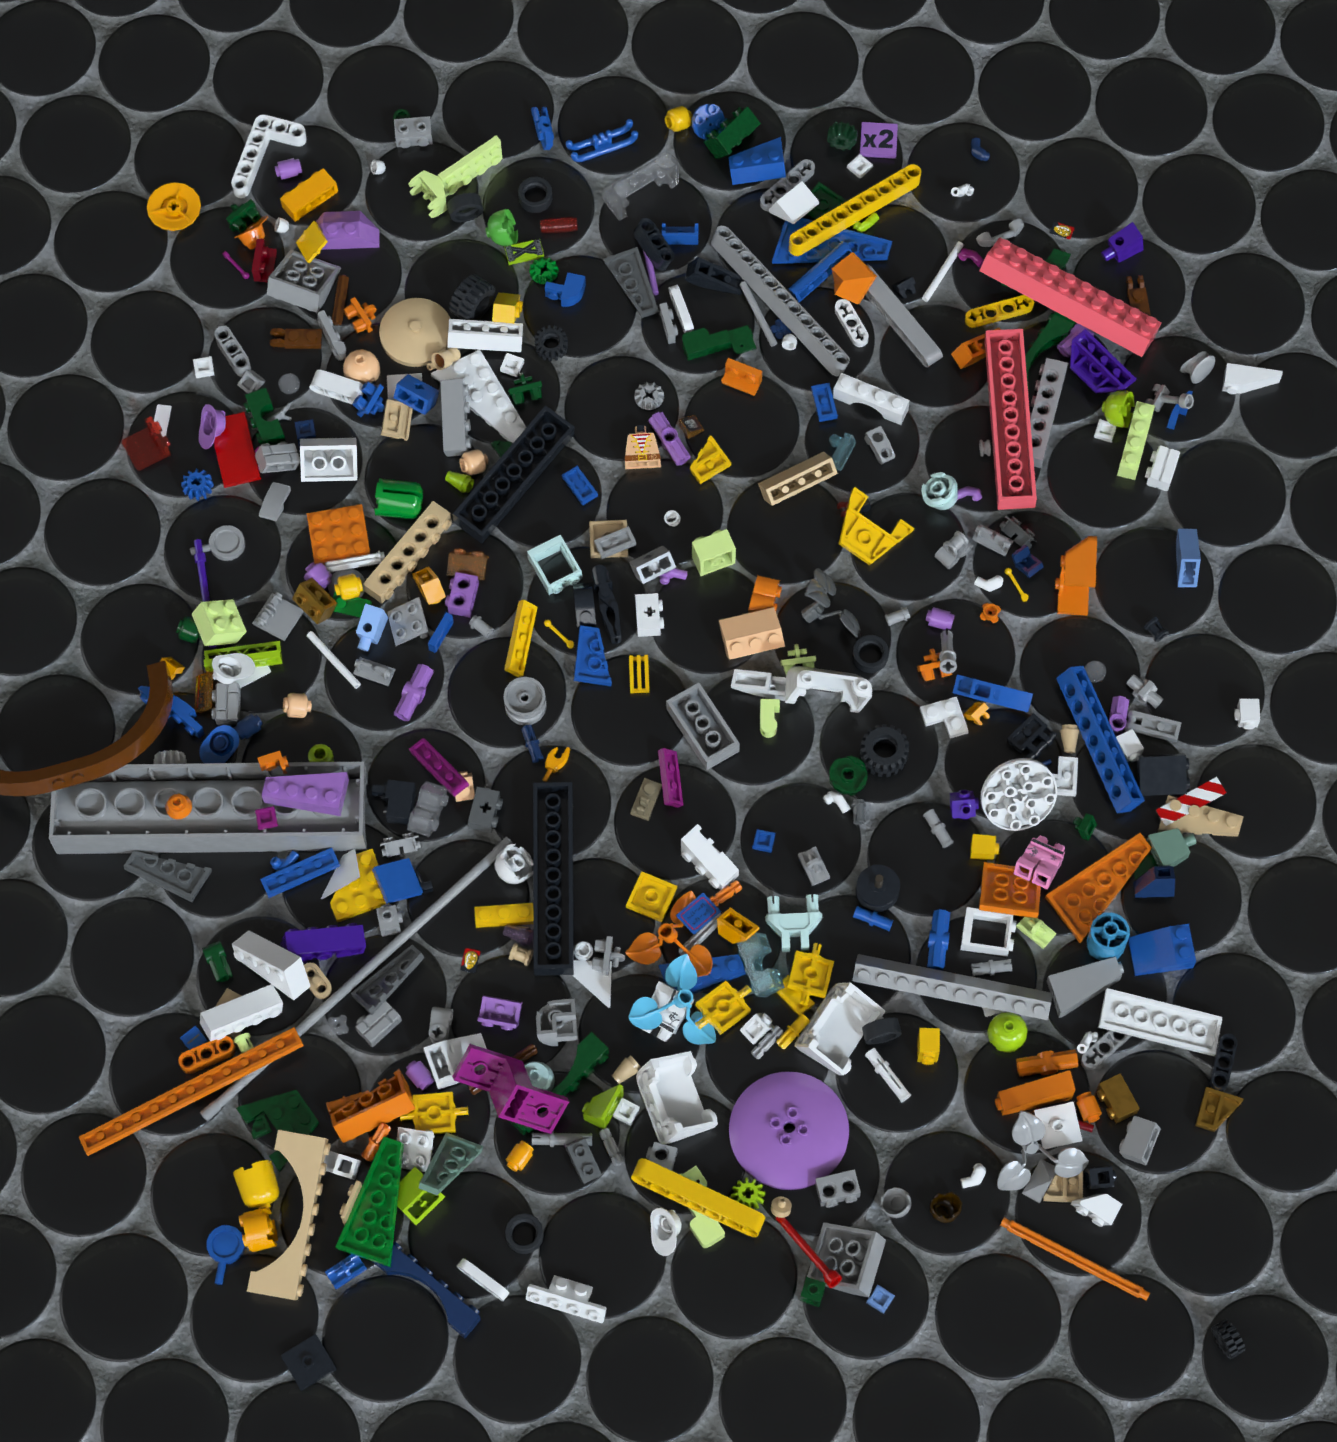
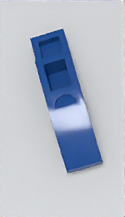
M957 675L953 689L954 694L1029 712L1033 697L1032 693Z
M140 686L138 688L141 694L139 697L147 704L150 687ZM173 695V704L168 719L172 716L178 724L183 723L186 726L185 730L191 736L196 735L200 739L205 733L202 726L194 720L197 717L195 709Z

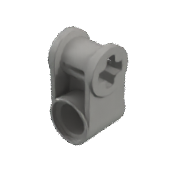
M432 1008L429 1036L432 1044L448 1040L453 1020V1009Z

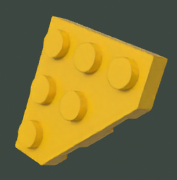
M373 849L356 854L360 877L337 890L330 902L337 923L386 904L372 871L374 867L379 866Z

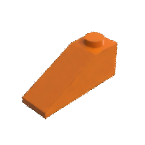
M985 334L962 343L951 354L960 369L986 357Z

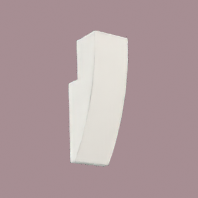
M734 669L731 688L756 696L785 701L786 678L772 676V673Z

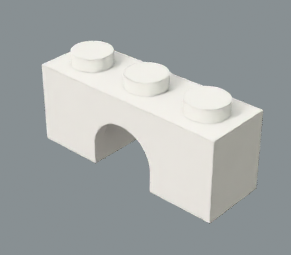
M330 1151L329 1155H325L324 1163L327 1164L326 1171L355 1180L361 1161Z

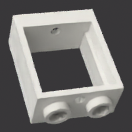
M967 907L960 950L1007 957L1008 952L1013 951L1014 939H1010L1011 932L1015 933L1016 921H1013V915ZM973 919L1006 924L1004 947L970 943Z

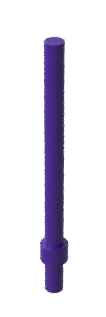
M197 539L194 540L196 553L194 554V559L198 567L202 601L206 602L210 601L205 569L206 556L203 553L202 541Z

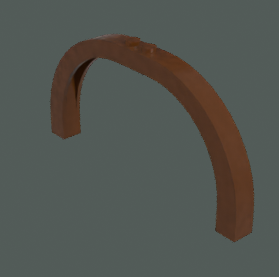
M166 661L147 665L150 685L148 702L139 720L125 735L100 751L67 762L31 771L15 772L0 770V795L31 796L56 791L103 777L138 757L161 733L171 712L173 686Z

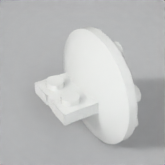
M1028 758L1012 759L996 767L986 778L981 790V806L987 818L997 827L1010 831L1028 829L1038 825L1052 810L1057 797V785L1050 770L1041 762Z

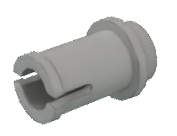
M900 607V610L886 614L885 618L888 626H891L903 620L907 621L910 618L907 607Z
M473 616L469 622L471 628H475L485 638H488L494 629L481 620V616Z

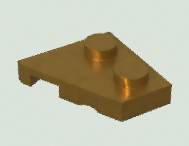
M1206 1087L1195 1126L1215 1132L1243 1102L1244 1098Z

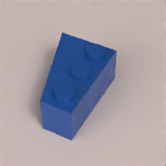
M781 137L730 156L729 165L732 185L786 178Z

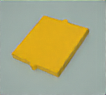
M313 221L304 230L296 244L307 263H310L317 254H320L321 249L328 241L317 222Z

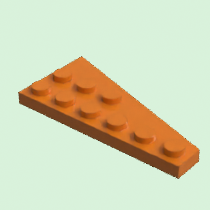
M1141 833L1046 895L1045 898L1079 943L1089 933L1095 918L1105 912L1151 851L1152 847Z

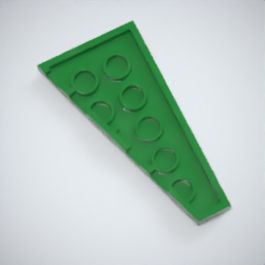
M383 1137L336 1244L338 1250L391 1267L404 1148L402 1142Z

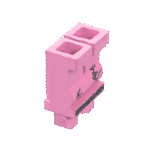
M1041 835L1037 839L1033 838L1022 857L1018 859L1013 874L1027 881H1030L1033 876L1032 883L1048 890L1062 864L1065 846L1059 843L1055 844L1054 847L1048 845L1047 838ZM1024 867L1030 871L1029 873H1023L1021 868ZM1041 875V876H1044V877H1046V878H1048V879H1047V881L1044 882V881H1041V880L1038 878V876Z

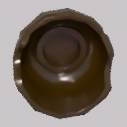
M951 1191L946 1194L938 1193L931 1200L929 1210L935 1220L949 1223L959 1216L962 1202L959 1196Z

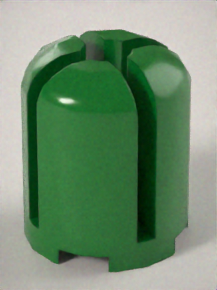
M379 478L375 495L376 504H378V507L375 508V516L404 519L417 518L421 513V505L423 503V489L421 485L412 481Z

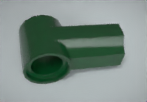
M220 941L202 948L217 983L227 981L233 977Z

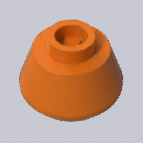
M174 794L167 800L165 809L171 818L183 819L190 814L192 802L186 795Z

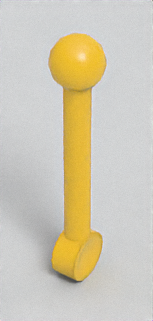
M1006 568L1005 574L1009 575L1021 595V600L1026 602L1029 596L1022 591L1012 574V569Z
M550 620L544 621V625L550 627L566 643L567 648L572 649L574 647V642L563 636L551 624Z

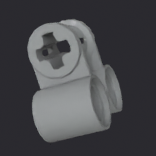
M956 531L949 541L943 543V546L936 552L935 558L947 569H950L958 562L960 557H964L972 549L973 545L962 532Z

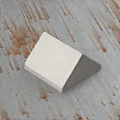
M801 181L776 201L769 209V213L795 224L815 208L819 201Z

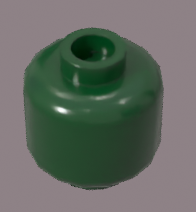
M185 616L184 619H180L176 630L179 639L190 643H196L198 638L201 639L193 617Z

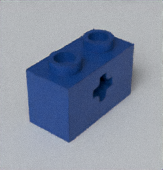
M407 374L397 383L393 398L425 415L436 405L439 390Z

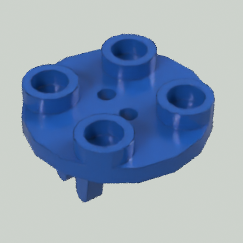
M715 104L699 106L692 117L694 133L699 138L706 140L708 138L706 135L710 131L721 127L719 124L725 119L723 111Z

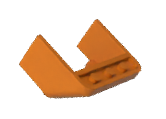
M1097 536L1086 537L1067 550L1065 555H1061V572L1059 578L1055 579V589L1058 590L1057 614L1088 616L1089 587L1096 586Z

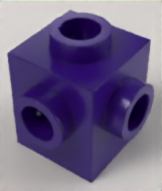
M960 790L959 792L949 793L952 818L969 819L970 817H976V809H979L978 798L974 797L973 791Z

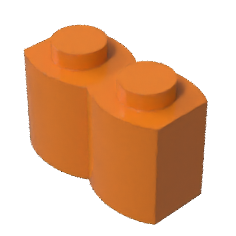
M757 575L748 613L774 607L775 611H777L776 597L780 598L782 587L779 586L780 580Z

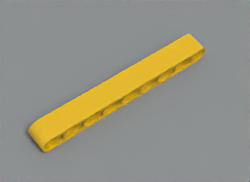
M915 164L908 165L795 231L789 238L788 249L790 254L800 256L913 190L920 183L921 168Z

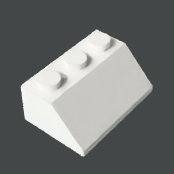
M356 438L300 439L301 482L357 480Z

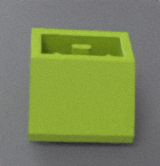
M416 1167L400 1180L397 1207L415 1225L445 1198L441 1192L435 1195L418 1189L424 1175Z

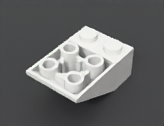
M481 1033L444 1040L424 1047V1052L438 1090L460 1083L454 1081L452 1076L469 1044L487 1049ZM478 1065L474 1070H482L484 1065Z

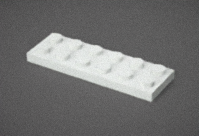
M1107 988L1098 1027L1215 1056L1222 1017Z

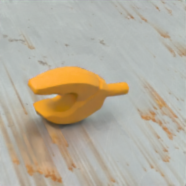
M558 747L549 752L545 761L547 772L542 779L544 782H547L552 772L556 773L566 764L570 753L569 747L562 753L561 758L555 757Z

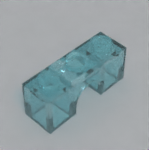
M755 933L748 940L737 943L739 955L743 959L745 972L749 976L752 984L751 989L755 996L768 997L785 988L779 970L769 968L764 970L762 967L763 958L772 952L766 934Z

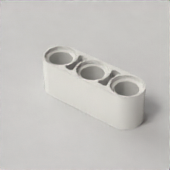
M316 370L309 386L312 391L349 404H352L357 396H363L364 394L361 391L362 383L324 370Z

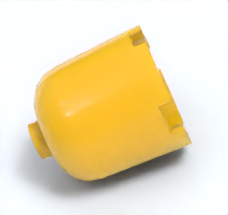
M264 1160L252 1163V1168L245 1171L243 1167L235 1170L233 1175L244 1204L250 1208H270V1203L276 1201L279 1197V1187L272 1161Z

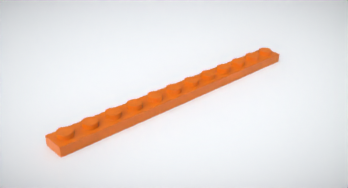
M295 1027L79 1136L85 1153L89 1156L303 1047L304 1045Z

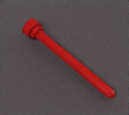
M775 1216L779 1224L823 1273L824 1282L828 1287L833 1288L837 1286L842 1280L841 1275L836 1270L827 1267L785 1217L779 1218Z

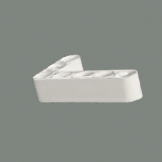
M259 115L255 119L231 182L236 197L245 198L250 193L270 140L298 147L306 143L307 137L303 125L268 115Z

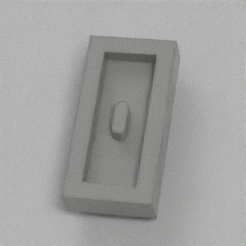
M667 302L659 304L660 316L668 344L675 343V336L678 335L676 324H672V319H674L672 309H668Z
M628 526L594 540V544L601 559L635 546L636 541Z

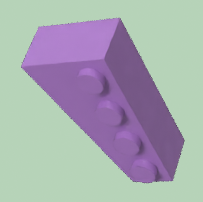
M347 772L266 777L262 798L265 804L341 816L349 778Z

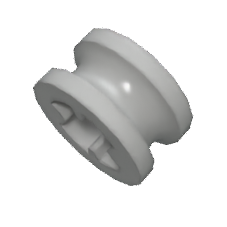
M983 440L979 441L981 457L984 454L990 456V440L983 442Z

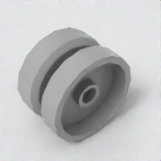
M520 677L507 685L503 698L506 714L510 720L519 725H532L541 720L545 714L547 704L545 691L540 682L534 678Z

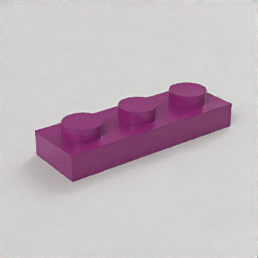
M662 748L658 750L664 805L678 808L683 806L677 751Z

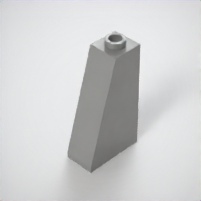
M1116 957L1048 976L1046 982L1052 993L1058 1017L1061 1018L1120 981L1122 973H1124L1121 962H1118Z

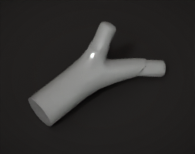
M288 403L282 410L267 418V421L275 419L291 421L292 418L285 415L291 404Z

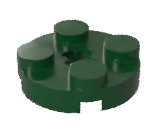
M847 756V758L835 760L831 765L829 782L839 793L853 796L866 785L867 770L865 764L860 759ZM848 771L852 772L851 776L853 778L845 779V775H843V773H848Z

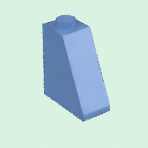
M1178 529L1176 539L1178 587H1197L1201 561L1197 529Z

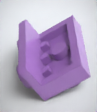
M483 995L480 1015L477 1021L482 1022L483 1026L493 1027V1025H500L501 1029L513 1030V1028H517L519 1025L522 1002Z

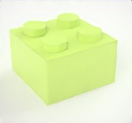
M727 529L723 531L717 530L707 537H698L692 542V558L700 576L735 564L736 548Z
M233 599L201 602L192 613L204 646L235 644L247 632Z

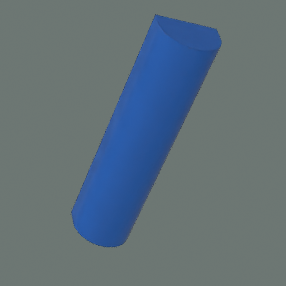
M844 241L840 242L788 288L790 294L798 302H801L832 274V268L852 253L850 246Z

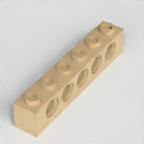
M432 501L363 583L364 591L380 603L390 599L394 593L393 590L404 582L405 576L409 571L412 572L416 568L419 559L424 558L430 546L438 542L440 534L444 530L449 529L452 524L451 513ZM430 524H436L433 528L428 527ZM420 537L425 538L423 541H417ZM408 551L414 552L412 555H405ZM396 565L402 566L400 569L393 568ZM384 579L390 580L388 583L381 582Z

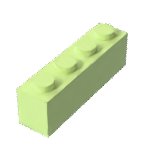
M1137 401L1117 476L1132 480L1136 479L1155 405Z

